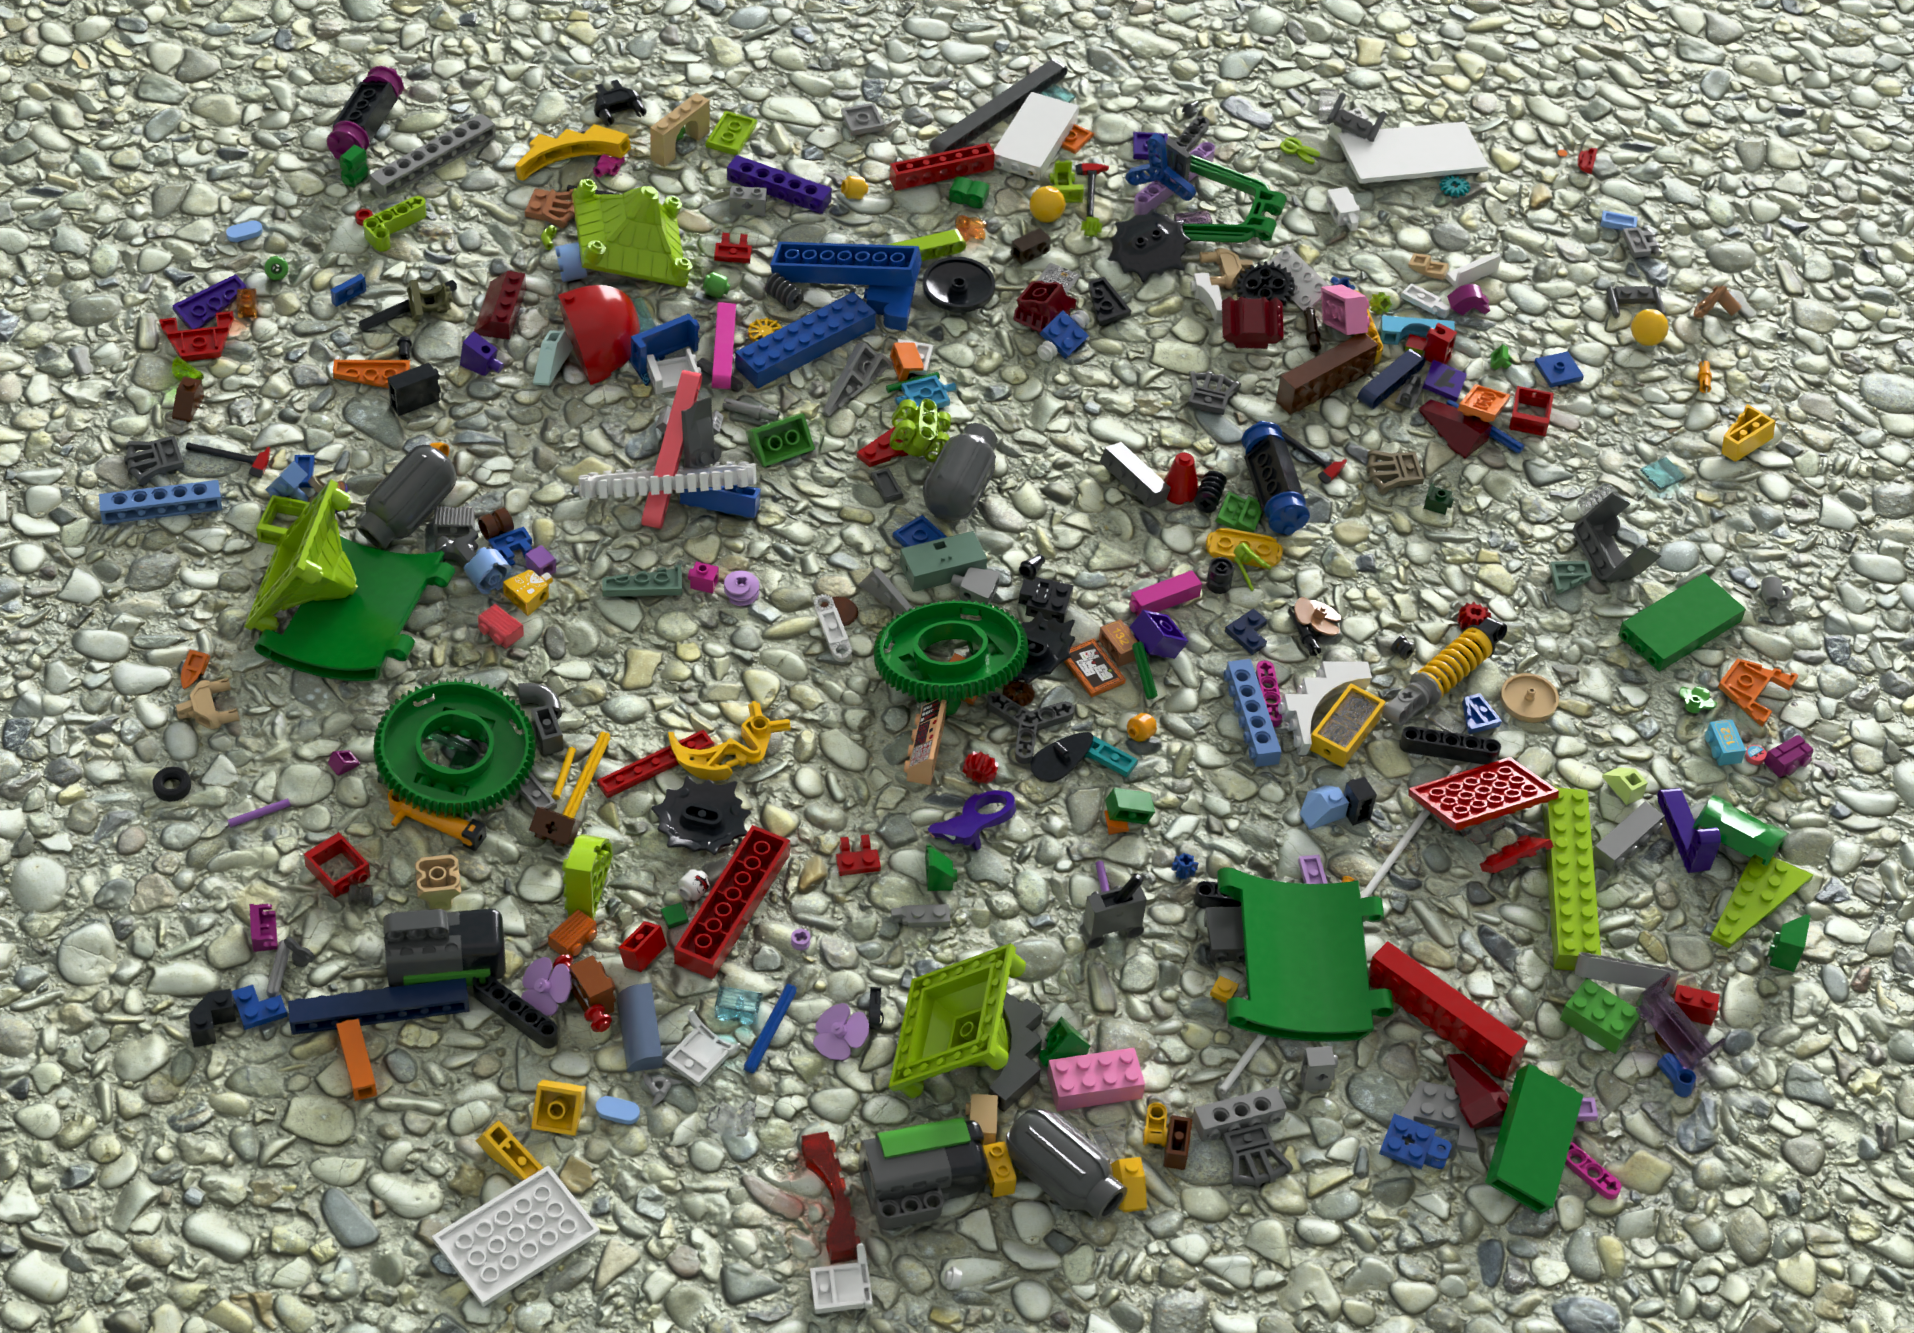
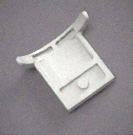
M690 1009L687 1015L694 1030L665 1058V1063L700 1087L729 1056L734 1055L739 1050L741 1044H730L719 1038L702 1023L695 1011Z
M863 1243L857 1244V1263L810 1268L815 1314L872 1308V1293Z

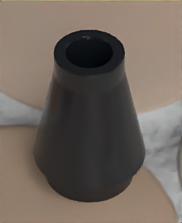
M1037 554L1021 562L1019 567L1020 574L1027 579L1034 578L1045 563L1044 556Z

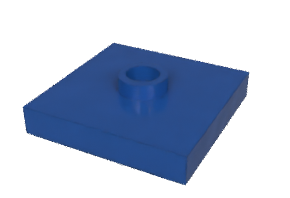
M1568 351L1535 358L1534 363L1550 388L1583 381L1584 375Z

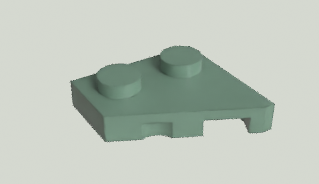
M1552 561L1549 565L1556 595L1586 583L1592 577L1588 561Z

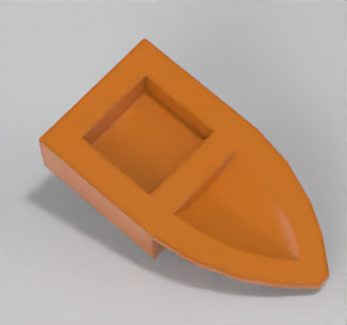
M189 650L181 671L183 689L191 686L198 679L199 675H204L211 658L209 654Z

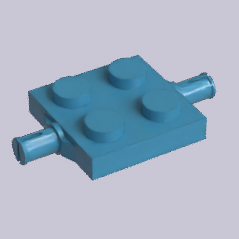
M936 375L902 383L901 390L904 396L895 397V403L899 405L902 400L910 399L918 407L922 400L930 399L935 402L937 409L949 406L950 399L947 392L956 390V384L944 385Z

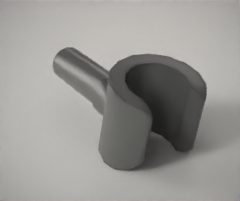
M1199 101L1191 104L1184 103L1182 113L1185 112L1191 115L1193 108L1199 104Z

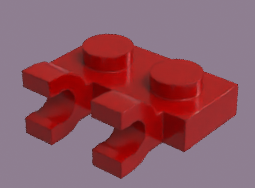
M723 232L722 242L716 243L714 261L750 264L752 245H748V234L740 235L739 244H730V233Z
M869 834L861 835V851L850 852L848 837L840 838V854H836L839 876L881 871L878 850H871Z

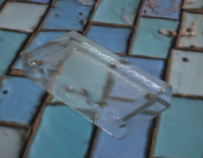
M1435 704L1424 718L1446 732L1464 734L1467 730L1465 720L1439 704Z

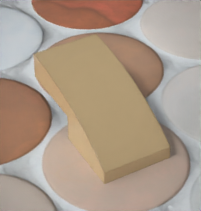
M1414 253L1408 264L1409 268L1418 273L1444 280L1449 270L1448 263L1431 261V255Z

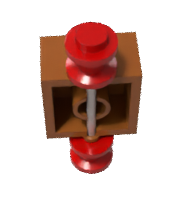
M571 955L558 956L553 963V969L558 964H565L568 967L572 982L571 992L585 1012L584 1018L586 1021L592 1022L591 1029L594 1032L606 1031L612 1022V1018L608 1014L614 1012V1002H616L613 980L610 977L607 978L602 963L600 961L597 962L593 955L574 964Z

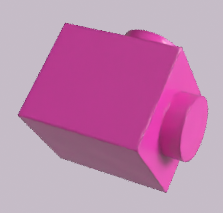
M696 561L694 568H690L688 573L690 589L713 594L719 580V567Z

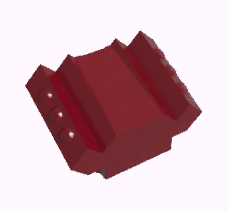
M1032 281L1017 299L1018 307L1015 309L1013 320L1040 333L1062 311H1065L1070 316V310L1075 309L1077 299L1065 293L1063 284L1058 282Z
M1229 296L1222 301L1223 338L1229 343H1233L1236 348L1267 349L1268 344L1280 342L1284 339L1283 303L1277 297L1268 301L1265 297L1258 299L1240 297L1234 300Z

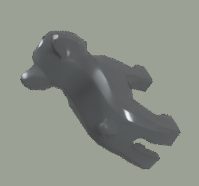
M471 529L468 535L458 537L455 540L441 535L434 542L435 552H444L443 562L447 559H454L464 568L476 555L475 550L478 549V544L475 540L478 538V533Z

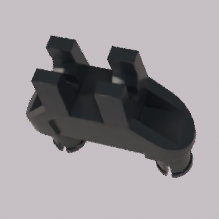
M618 80L611 81L613 88L610 91H607L602 84L595 85L598 93H596L597 101L594 113L602 119L605 126H609V124L611 126L615 120L611 115L613 113L633 109L638 117H641V115L643 117L647 113L646 108L642 105L641 96L634 90L623 87Z

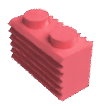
M493 604V606L478 616L480 632L490 636L495 644L501 645L505 649L524 636L523 625L496 604Z

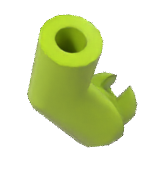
M550 225L541 234V240L546 250H551L554 247L552 239L556 236L557 228L553 225Z

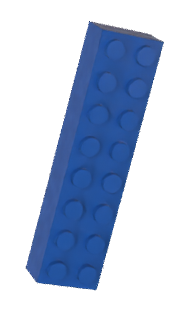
M779 241L770 267L772 274L779 273L786 280L796 283L914 287L922 260L919 246Z
M852 292L735 351V368L758 389L875 329L876 312L855 292Z

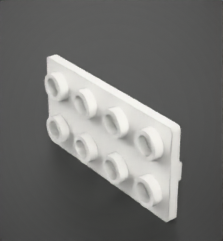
M1288 245L1267 263L1270 265L1274 262V266L1281 264V269L1286 267L1287 272H1291V277H1294L1295 283L1294 296H1291V300L1303 311L1307 307H1314L1321 300V287L1330 286Z

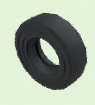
M166 767L155 774L153 779V791L163 801L172 802L183 799L191 789L190 776L187 771L180 767ZM170 779H177L180 782L179 786L174 789L165 788L164 783Z

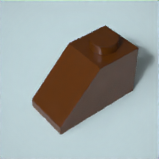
M189 377L182 378L176 390L172 419L191 422L204 398L202 380Z

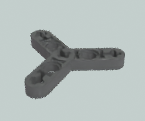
M991 693L987 697V709L1018 728L1015 759L1020 764H1028L1032 761L1036 732L1038 730L1068 722L1074 717V705L1066 701L1028 711L1000 693ZM1014 710L1017 714L1009 715L1007 711ZM1048 714L1052 719L1045 720L1042 718V715ZM1027 735L1030 736L1032 739L1030 741H1024L1021 739V737ZM1023 748H1027L1026 756L1022 755Z

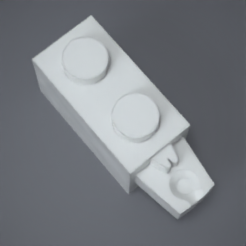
M1347 187L1327 190L1325 204L1336 225H1347L1350 231L1357 230L1360 207L1355 203L1353 194L1350 193Z

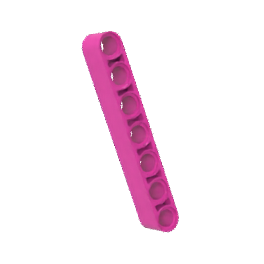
M718 302L711 385V388L730 390L736 315V304Z

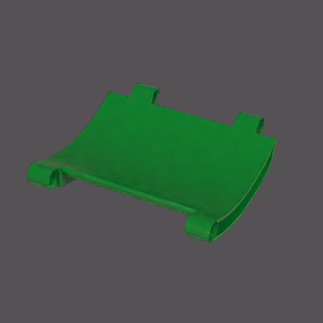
M340 536L342 551L345 552L357 579L355 584L358 586L354 594H349L346 598L322 601L312 600L301 604L283 635L265 629L256 642L254 649L258 654L272 661L315 676L345 681L378 680L386 666L387 657L398 661H406L415 646L414 639L409 635L401 634L426 587L428 585H436L441 588L447 587L455 574V569L449 563L443 562V551L425 554L394 553L368 547Z
M1224 867L1217 871L1218 891L1241 902L1248 1000L1233 997L1226 1001L1228 1024L1249 1032L1281 1039L1315 1042L1361 1040L1374 1031L1372 1015L1388 1017L1394 1013L1392 991L1389 989L1370 990L1363 922H1379L1384 920L1383 900L1380 897L1370 896L1361 898L1358 880L1341 883L1303 884L1264 879L1230 867Z

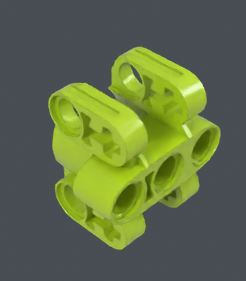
M930 399L922 400L918 407L913 400H902L892 415V425L896 428L890 437L891 448L904 450L912 456H925L927 461L935 462L943 446L950 438L946 432L951 426V415L943 411L937 413V405ZM901 439L903 442L897 443L894 440ZM935 451V452H937L938 454H936V455H931V454H929V452Z

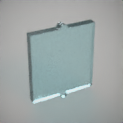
M1055 84L1050 85L1041 93V95L1069 103L1075 99V95Z
M1667 457L1642 467L1640 470L1648 478V481L1652 482L1659 490L1686 478L1678 469V466L1674 465Z

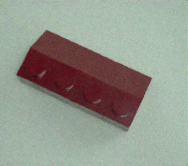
M506 271L490 282L474 332L480 336L510 340L526 292L525 273Z

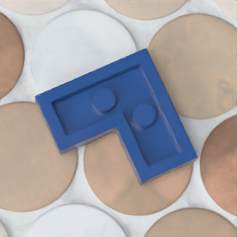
M253 985L232 991L244 1030L288 1017L281 995L259 1001Z

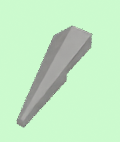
M865 342L856 344L821 413L825 416L832 415L831 413L842 407L846 401L871 384L870 382L881 376L885 370L891 368L893 363L882 353L877 354Z

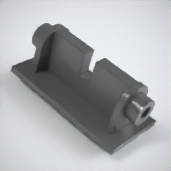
M1414 374L1410 379L1406 380L1395 401L1396 404L1413 409L1423 390L1419 374Z

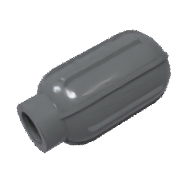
M980 423L968 424L962 434L949 438L943 446L923 486L925 505L935 518L945 521H957L969 517L975 510L995 469L996 455L994 449L998 441L994 431Z
M422 444L414 447L371 492L365 505L366 513L355 524L358 531L371 544L381 550H384L393 539L400 540L411 535L454 488L457 476L453 463L444 453L430 445Z
M1029 1109L1015 1121L1007 1133L1006 1145L1014 1166L1063 1208L1079 1211L1085 1210L1096 1220L1102 1222L1118 1209L1126 1197L1127 1187L1113 1176L1110 1157L1058 1113H1052L1045 1109Z

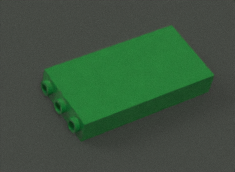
M1703 573L1623 621L1618 636L1660 672L1742 622L1746 608L1707 574Z
M1527 1064L1517 1070L1485 1183L1539 1214L1552 1209L1583 1094L1577 1092L1573 1087L1558 1081L1556 1077L1541 1071L1537 1066Z

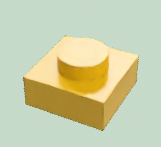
M1219 976L1211 989L1210 996L1226 1003L1228 999L1234 997L1239 984Z

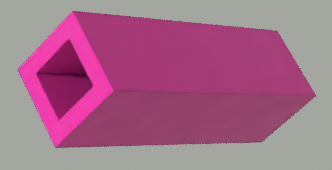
M1191 570L1132 592L1129 607L1137 616L1142 610L1160 612L1200 597L1202 582Z

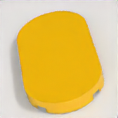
M1219 528L1215 532L1209 533L1206 539V550L1213 558L1225 557L1236 563L1234 561L1236 555L1233 552L1241 543H1246L1255 554L1271 567L1277 565L1282 558L1283 548L1281 544L1279 545L1275 538L1268 535ZM1254 559L1248 563L1242 562L1243 565L1266 568Z

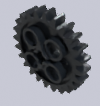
M1265 261L1264 265H1261L1257 262V267L1251 264V270L1245 268V274L1240 273V278L1237 279L1236 285L1237 297L1258 299L1266 297L1268 301H1271L1277 297L1283 303V306H1287L1286 301H1291V296H1294V277H1291V272H1287L1286 267L1281 269V264L1274 266V262L1268 265L1267 261Z

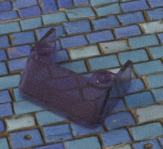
M1667 973L1641 993L1636 1002V1011L1640 1017L1646 1018L1679 1057L1682 1067L1695 1070L1716 1057L1726 1040L1723 1037L1714 1045L1708 1042L1664 990L1671 978V975Z

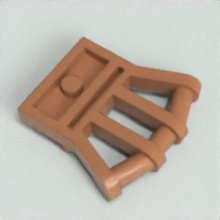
M535 188L526 207L525 217L548 221L560 228H565L568 222L575 218L572 198L574 189H571L569 192H556L553 189L547 191Z

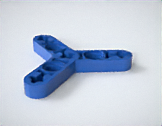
M1153 134L1147 141L1149 164L1131 168L1125 175L1127 182L1131 185H1140L1158 180L1183 200L1190 201L1196 194L1195 187L1168 167L1165 139L1160 134Z

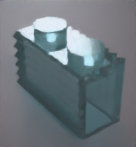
M719 986L715 1004V1018H719L722 1021L733 1020L745 1025H757L763 1004V993Z

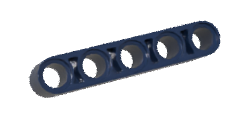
M1412 349L1407 350L1367 383L1358 393L1357 400L1371 409H1375L1404 385L1407 379L1417 374L1425 365L1426 358Z

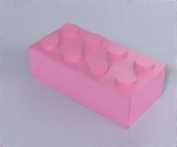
M1342 284L1321 287L1322 318L1324 324L1346 335L1368 332V327L1370 326V320L1367 316L1369 301L1365 295Z
M1135 1047L1049 1060L1047 1077L1057 1112L1143 1099L1145 1082Z

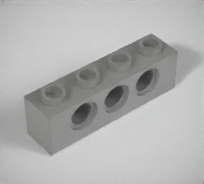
M1277 1086L1195 1107L1192 1121L1201 1141L1216 1140L1226 1132L1263 1123L1277 1124L1284 1120L1286 1105Z

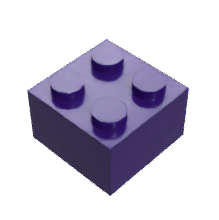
M1142 610L1130 626L1134 637L1144 644L1145 651L1150 655L1175 659L1189 642L1171 618L1165 614Z

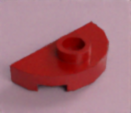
M1589 148V150L1579 153L1577 165L1585 173L1592 175L1598 148Z

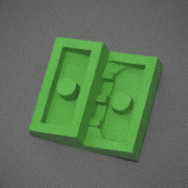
M1228 491L1215 521L1229 528L1253 533L1262 514L1259 501L1249 495L1245 500Z

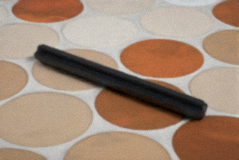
M454 280L445 282L446 287L450 286V291L457 289V284ZM424 298L425 304L434 300V298ZM407 299L358 322L360 329L366 331L410 311L409 300Z

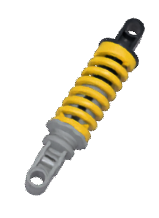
M1487 617L1479 626H1468L1458 638L1453 640L1451 644L1440 651L1438 655L1433 657L1419 671L1411 675L1410 683L1405 689L1385 705L1382 712L1383 718L1403 726L1420 709L1425 708L1428 704H1437L1444 694H1447L1450 689L1454 688L1457 683L1461 682L1464 677L1475 670L1476 666L1495 653V644L1505 637L1507 625Z

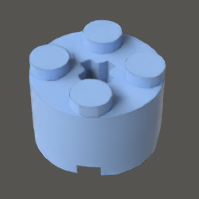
M579 242L555 246L557 257L561 256V258H557L560 271L564 270L560 272L562 282L588 277L586 268H582Z
M480 548L470 562L464 566L466 575L482 594H491L490 590L495 588L497 590L502 589L503 581L511 578L512 575L510 573L512 567L496 549Z

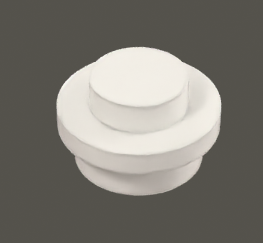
M953 1266L950 1270H946L944 1284H947L948 1290L959 1288L962 1271L957 1270Z

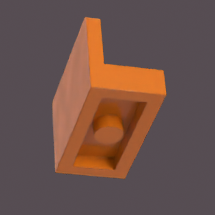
M915 343L893 344L890 359L899 382L907 380L910 371H923L924 365Z

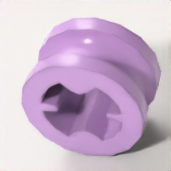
M805 929L795 930L791 935L792 947L799 951L807 949L810 946V933Z

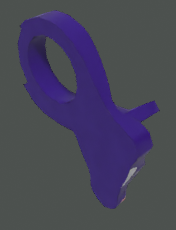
M987 791L979 795L975 793L965 802L960 816L944 822L934 823L929 826L928 831L932 838H943L953 845H972L977 851L981 849L979 836L981 830L1004 823L1013 817L1016 812L1015 798L1008 791ZM991 803L1005 804L1004 808L992 814L978 813L979 809Z

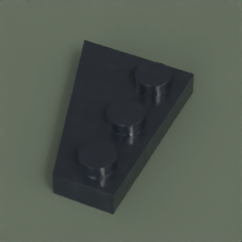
M1105 277L1089 281L1088 289L1099 327L1131 316L1130 308Z

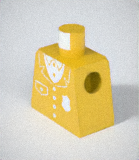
M527 570L503 581L504 596L529 616L549 598L548 585L553 582V578L548 572L539 577L533 570Z

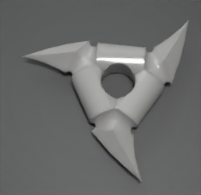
M642 1071L644 1083L654 1097L651 1107L665 1098L672 1087L671 1085L684 1082L670 1077H653L651 1079ZM662 1085L663 1087L658 1089L656 1086Z

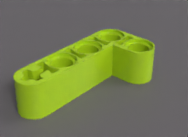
M414 196L366 218L363 221L364 238L379 252L389 250L391 247L390 234L423 220L427 216L425 199L421 196Z

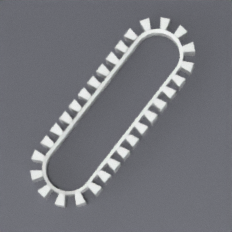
M729 461L727 465H720V462H716L712 466L707 465L698 468H684V465H679L675 476H653L655 467H652V471H648V468H640V472H636L635 468L628 469V472L624 473V470L621 469L615 470L616 473L612 474L611 470L603 471L602 475L592 472L588 473V475H581L578 478L580 496L594 498L599 495L600 499L608 498V495L614 494V498L623 497L625 493H627V497H632L638 492L639 496H645L647 492H651V495L660 494L659 491H664V494H671L672 490H676V493H684V489H688V492H696V488H700L701 491H709V487H713V490H721V486H725V489H733V485L743 488L748 487V484L754 485L757 482L756 464L740 462L738 465H735V461Z

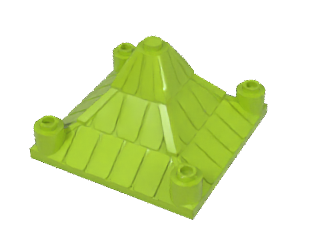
M582 179L577 189L574 188L572 192L582 268L686 287L692 264L687 258L683 257L677 221L678 213L682 207L679 198L668 196L665 198L663 205L659 203V194L652 186H642L623 194L599 195L595 194L597 186L592 180Z
M331 479L278 540L244 625L245 628L249 630L256 628L261 632L265 629L276 631L279 622H277L278 617L274 616V614L280 610L284 611L312 600H333L346 598L349 594H354L358 586L355 584L357 579L345 552L342 551L338 524L335 519V510L341 512L344 509L346 511L352 500L349 499L350 494L339 489L338 483Z
M1013 944L1003 945L911 980L888 1088L893 1092L900 1090L908 1098L913 1099L922 1094L924 1090L923 1080L929 1077L932 1078L961 1067H991L993 1070H999L1006 1066L1009 1046L1005 1022L1002 1018L1006 986L1009 977H1020L1025 972L1026 962L1015 953L1016 947Z

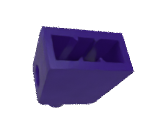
M473 331L463 341L460 366L486 376L491 370L500 373L504 363L496 359L498 349Z

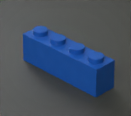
M733 485V489H725V486H721V490H713V487H709V491H701L700 488H696V492H688V489H684V493H680V504L721 511L726 514L741 515L746 518H755L760 507L761 489L750 486L742 488L738 487V485Z

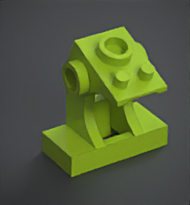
M1057 160L1054 163L1052 173H1049V181L1053 183L1052 187L1057 188L1063 194L1065 203L1083 202V184L1073 185L1072 183L1075 182V172H1072L1073 162L1069 160L1060 162V160Z

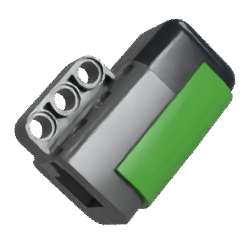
M432 909L389 913L383 917L389 987L466 978V985L473 986L472 981L474 977L479 978L480 984H484L485 977L491 975L498 980L506 973L503 918L496 909L454 912Z

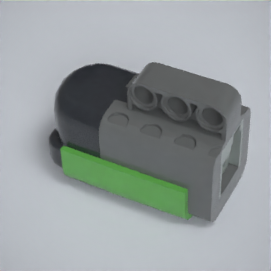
M963 1117L876 1133L875 1138L861 1141L858 1159L859 1172L870 1211L876 1215L877 1222L882 1228L892 1229L936 1220L941 1216L944 1200L975 1194L987 1184L990 1178V1169L983 1148L984 1136L978 1122L964 1120ZM929 1204H934L937 1207H930ZM911 1208V1209H914L915 1211H914V1212H910V1211H907L906 1209ZM884 1213H891L892 1216H886Z

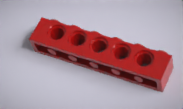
M989 143L890 163L889 180L895 191L994 170L995 153Z

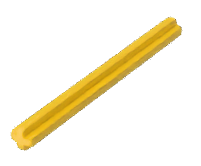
M602 731L599 733L562 813L563 815L571 818L575 817L610 741V734L608 732Z

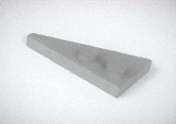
M878 566L859 583L860 587L901 615L903 611L908 612L909 608L914 609Z

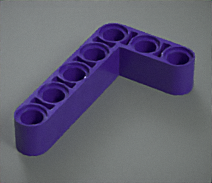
M1681 788L1659 790L1657 794L1658 803L1663 815H1665L1664 818L1688 873L1709 871L1721 843L1719 829L1717 827L1698 830L1693 828L1695 820Z

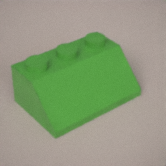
M804 413L795 414L745 431L750 448L762 467L815 450Z

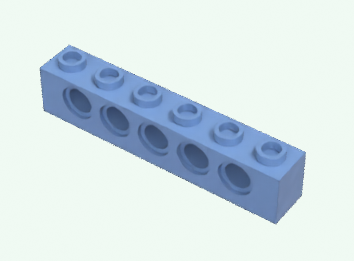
M218 480L99 494L103 525L222 510Z
M1251 659L1228 661L1227 668L1223 672L1224 680L1229 684V696L1233 697L1235 713L1238 712L1239 727L1243 728L1245 744L1248 743L1249 758L1253 759L1255 767L1279 764L1282 751Z

